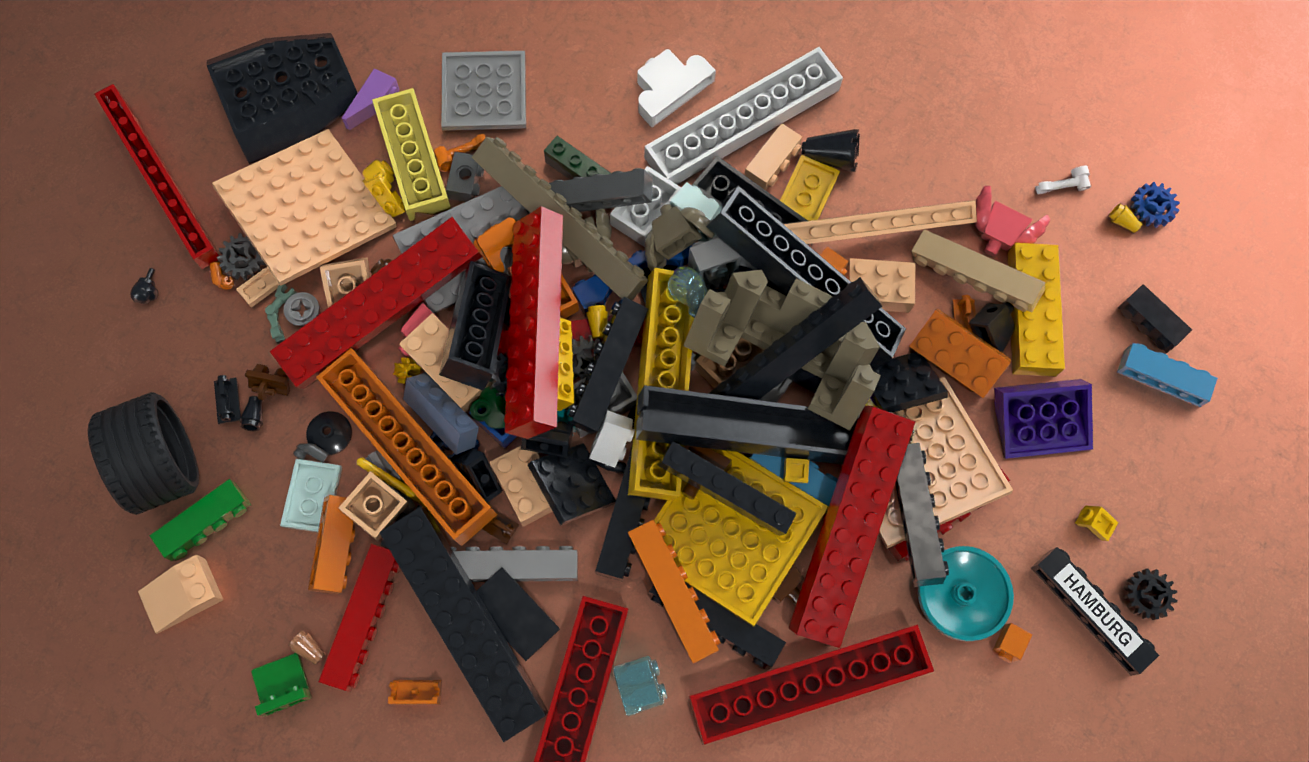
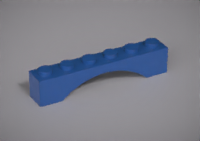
M692 245L671 259L666 260V265L677 266V268L687 265L689 250ZM639 250L635 252L628 260L633 266L636 265L641 269L648 268L645 251ZM596 274L588 280L578 281L572 287V292L585 317L587 316L588 307L595 305L605 306L613 292Z

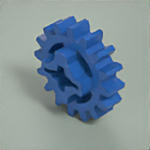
M1152 182L1150 185L1145 183L1141 188H1138L1135 195L1131 198V201L1134 203L1130 207L1136 209L1133 214L1140 216V222L1145 220L1146 226L1153 223L1154 227L1158 228L1160 225L1166 226L1176 217L1175 215L1179 212V209L1176 207L1180 204V201L1174 200L1177 194L1170 193L1171 187L1164 189V183L1157 186L1155 182Z

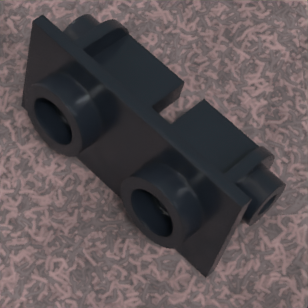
M220 375L218 380L214 381L218 424L239 421L241 413L237 378L227 379L226 375Z

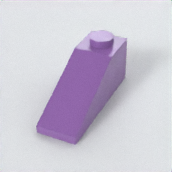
M374 68L342 117L345 127L351 130L376 114L372 99L399 92L400 89L396 78Z

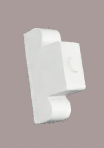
M666 49L655 58H650L637 71V83L644 90L638 99L639 114L651 127H654L715 81L716 70L705 58L699 55L689 57L686 65H684L669 49Z

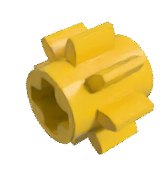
M401 357V362L394 363L395 368L392 374L398 377V383L405 384L407 378L419 375L422 368L413 359Z

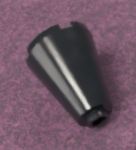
M859 129L807 137L806 142H802V154L825 165L849 172H856L858 163H855V159L859 156L860 146Z

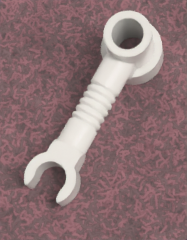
M1088 166L1072 169L1071 179L1040 182L1039 186H1035L1037 194L1077 186L1078 191L1089 189L1091 185L1088 178L1090 175Z

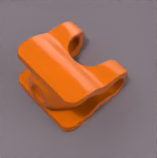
M509 217L501 223L495 224L484 231L473 242L474 246L483 256L482 259L487 266L502 273L505 271V268L500 258V252L503 247H513L515 219Z

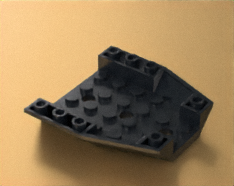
M331 33L265 38L207 60L206 64L234 135L249 164L267 158L320 133L347 111L358 94ZM323 60L327 61V64L325 66H317L318 62ZM280 76H287L284 82H277ZM247 91V94L244 97H237V94L239 92Z

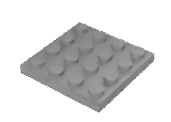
M525 51L442 53V130L526 128Z

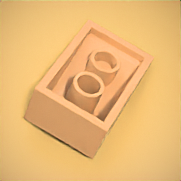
M367 257L320 266L328 308L371 277Z
M194 555L174 565L138 591L156 634L223 601L206 559L198 555Z

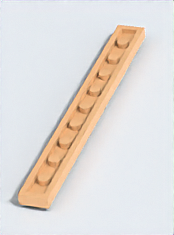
M976 201L784 225L806 244L974 223L977 222Z

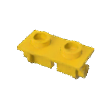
M379 172L373 176L374 179L364 183L387 214L395 217L405 213L403 200L396 191H390L392 185L385 175Z

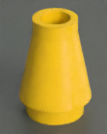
M1121 203L1115 206L1108 216L1112 219L1111 222L1133 233L1137 232L1143 224L1127 205L1123 206Z
M604 305L590 306L586 315L592 332V338L602 339L604 337L602 329L607 322L608 311H606V306Z

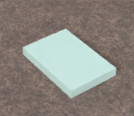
M296 459L280 526L318 532L324 497L328 495L336 496L342 466Z

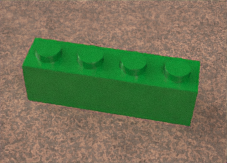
M228 479L149 536L164 558L170 561H177L185 557L188 553L187 551L192 547L203 544L208 539L207 536L214 531L218 532L224 529L228 521L234 517L242 516L247 511V508L251 506V503L239 486Z

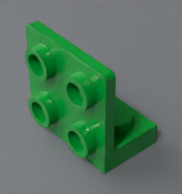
M296 653L251 671L261 703L255 706L257 716L266 717L312 699L300 657Z

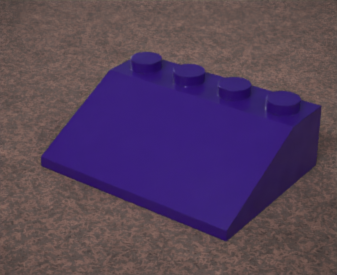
M1082 379L994 388L995 412L1005 459L1093 450L1091 383Z

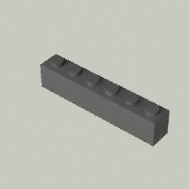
M635 168L627 172L614 171L612 174L606 175L594 174L592 177L585 178L574 177L572 180L565 181L554 180L549 183L552 186L551 190L555 194L562 195L567 200L566 204L570 208L577 209L579 212L652 203L653 178L645 169Z

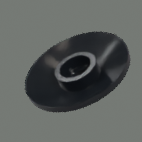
M328 411L320 413L311 420L307 427L308 444L317 445L329 453L328 456L338 454L351 441V424L344 415L338 412ZM326 428H331V432L328 435H325L324 430Z

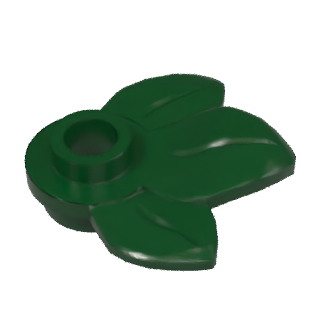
M490 386L486 387L481 392L480 398L472 403L470 407L471 416L477 421H485L490 428H505L506 401H504V396L497 397L495 396L496 389L490 390ZM480 408H485L486 412L483 414H479L478 410Z

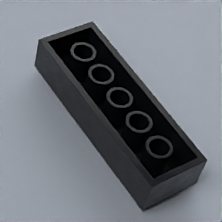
M718 156L715 157L692 184V186H697L707 198L714 199L719 206L739 186L782 224L808 221Z
M470 261L461 279L439 372L440 376L484 391L494 374L512 276Z

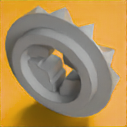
M300 292L287 299L284 305V315L294 326L300 325L303 327L318 316L320 306L313 295ZM302 303L308 309L304 311L303 317L297 311L301 309Z

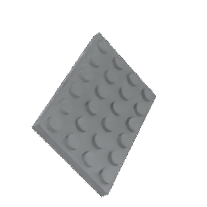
M501 186L394 234L393 238L402 254L449 218L453 217L473 243L484 231L495 224H499L509 217L517 222L528 215V213L524 210L525 207ZM503 247L500 252V258L505 268L503 273L509 275L507 268L513 265L512 247ZM482 258L476 261V263L488 267ZM466 269L425 299L428 308L434 314L456 304L461 279Z

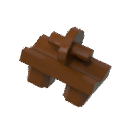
M257 364L253 371L247 370L245 373V377L248 379V388H251L252 392L258 393L259 400L265 401L268 395L275 396V394L288 396L290 392L288 385L289 377L282 368L277 369L275 374L272 375L269 374L267 366Z

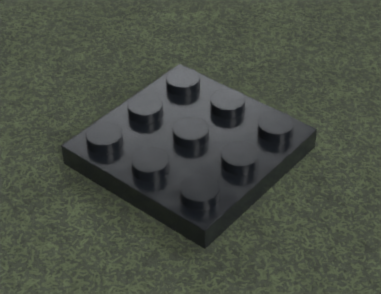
M918 352L892 358L877 369L870 365L875 373L881 375L871 395L879 409L893 413L948 398L947 389L926 358Z
M584 443L569 448L567 458L547 455L533 460L527 465L560 526L609 507L616 502L594 460L589 458L590 453Z

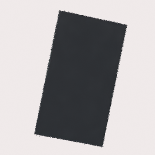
M503 567L477 590L506 641L525 661L560 630Z

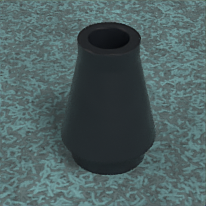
M257 396L249 397L239 420L241 428L244 430L258 431L260 426L263 425V400H259Z

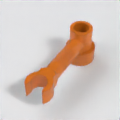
M477 135L470 142L446 150L444 146L435 148L434 154L439 171H450L455 152L465 153L473 149L477 150L486 138L485 135Z

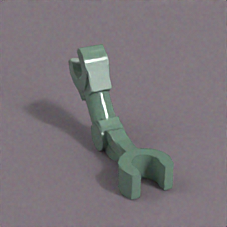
M285 284L278 286L274 295L276 299L265 309L271 324V336L276 340V343L285 340L284 333L278 322V310L290 296L297 293L293 288L288 293H284L288 288Z

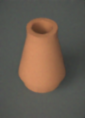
M303 630L300 631L289 643V646L292 647L291 651L309 660L314 665L325 656V653L321 651L309 632L306 634Z

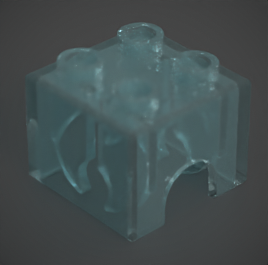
M646 656L613 668L620 696L628 717L660 707L664 704V699L668 698L664 684H659L656 677L660 674L656 659L651 661L650 656Z

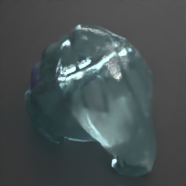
M680 267L674 270L673 275L668 280V289L673 300H678L688 305L689 314L695 318L699 306L708 292L704 279L694 269Z

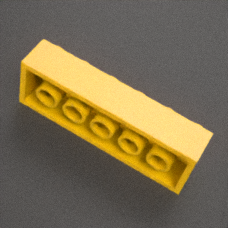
M1015 243L1008 252V266L1044 281L1045 291L1033 312L1027 310L1025 312L1020 311L1014 307L1011 313L1015 324V330L1011 336L1012 374L1056 377L1065 369L1058 245Z

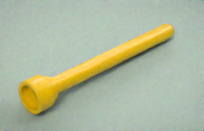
M360 457L357 459L356 463L358 466L368 472L371 471L385 483L426 507L407 484L365 458Z

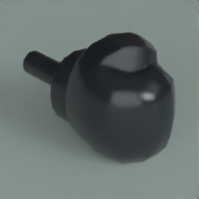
M149 268L146 277L139 278L138 282L132 287L130 295L134 302L148 304L158 297V291L154 287L155 283L151 280L155 271L153 268Z

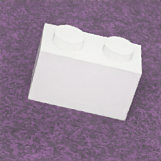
M607 410L591 446L589 458L616 467L618 460L622 461L625 456L626 442H631L634 436L635 429H632L633 419Z

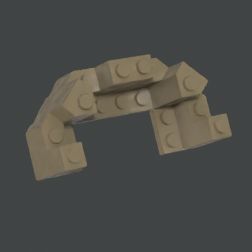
M762 270L733 273L725 292H715L709 289L699 306L684 346L725 367L740 338L766 350L775 340L788 333L792 327L805 320L813 311L818 310L833 296L797 278L786 296L766 286L768 281ZM861 322L802 367V369L822 378L808 409L848 430L851 429L873 394L881 376L875 373L870 366L880 346L866 322Z

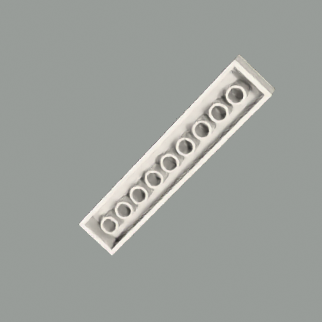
M817 47L645 145L644 158L653 170L673 183L679 184L708 167L716 156L722 159L779 126L781 123L786 122L836 93L840 89L843 77L822 49Z

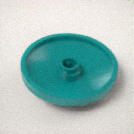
M957 546L944 550L942 558L943 561H947L949 575L946 576L944 583L918 587L919 604L924 616L938 632L954 640L971 642L990 637L1005 625L1013 608L1014 592L1007 571L995 557L981 549Z

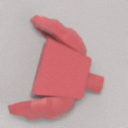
M984 186L980 195L976 197L977 222L974 223L976 228L982 232L981 238L988 242L984 252L990 256H996L1000 248L1008 251L1015 243L1034 244L1037 238L1045 233L1046 227L1050 222L1049 216L1046 215L1028 227L1033 219L997 201L991 206V186Z

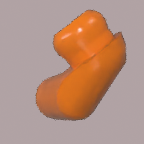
M210 263L212 283L223 290L231 289L234 286V280L231 276L228 277L222 274V269L219 266L221 263Z

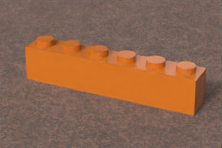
M653 519L629 531L628 534L692 663L694 664L719 651L717 645L721 644L715 630L709 631L706 623L710 622L704 608L698 609L695 601L699 600L693 587L688 589L684 581L688 576L682 565L677 567L673 559L677 555L671 544L666 545L663 539L666 533L661 523L656 524Z

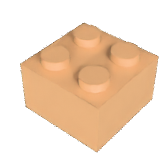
M370 471L340 505L339 509L378 541L381 538L379 532L392 525L409 504Z

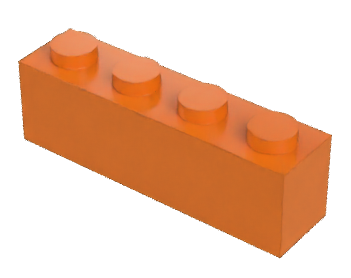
M334 495L324 497L308 586L310 591L339 594L346 587L347 575H345V569L351 561V552L348 551L350 543L353 542L355 537V529H352L354 521L339 509L340 505L347 499L346 497Z

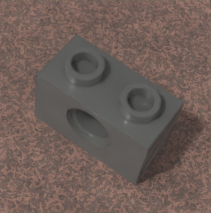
M454 153L446 185L448 199L467 202L479 195L480 183L478 181L479 177H483L484 169L471 158L472 154ZM465 176H470L467 180L462 179Z

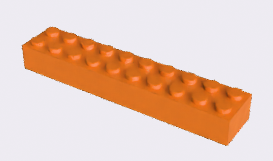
M352 348L316 377L459 545L463 546L498 515Z

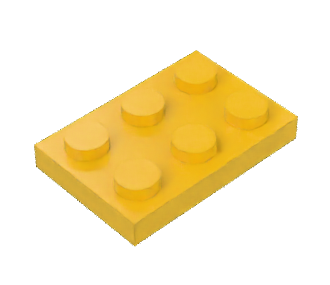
M801 155L780 201L806 220H818L840 171Z

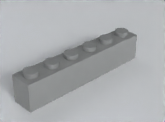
M522 546L512 547V550H503V547H489V551H480L479 547H466V551H456L455 547H451L471 582H487L501 567L516 582L578 581V551L573 550L572 546H560L559 550H550L548 546H538L536 550H526V547Z

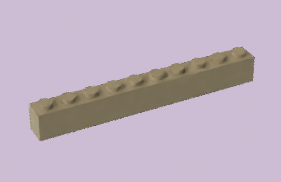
M486 137L471 158L530 213L542 206L563 215L562 243L621 299L626 297L633 300L648 282V279L643 276L645 274L644 271L628 262L629 258L626 254L614 249L611 240L605 236H600L596 232L598 229L592 223L585 222L581 218L582 214L577 209L570 208L566 204L567 200L562 195L555 194L551 190L552 186L547 181L540 180L536 176L537 172L532 167L525 166L521 162L522 158L517 153L510 152L503 140L498 137L495 139Z

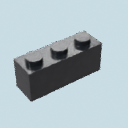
M1144 284L1118 307L1127 319L1135 323L1138 329L1151 338L1155 345L1165 353L1176 347L1193 330Z

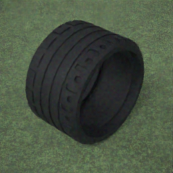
M150 392L92 415L88 424V441L92 457L107 490L122 509L137 515L196 491L199 484V471L193 448L179 417L164 397Z

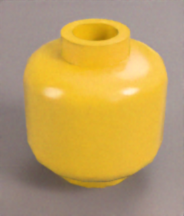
M374 160L363 170L362 174L365 179L362 182L365 183L374 179L373 176L380 172L386 176V179L391 184L394 181V170L385 160Z

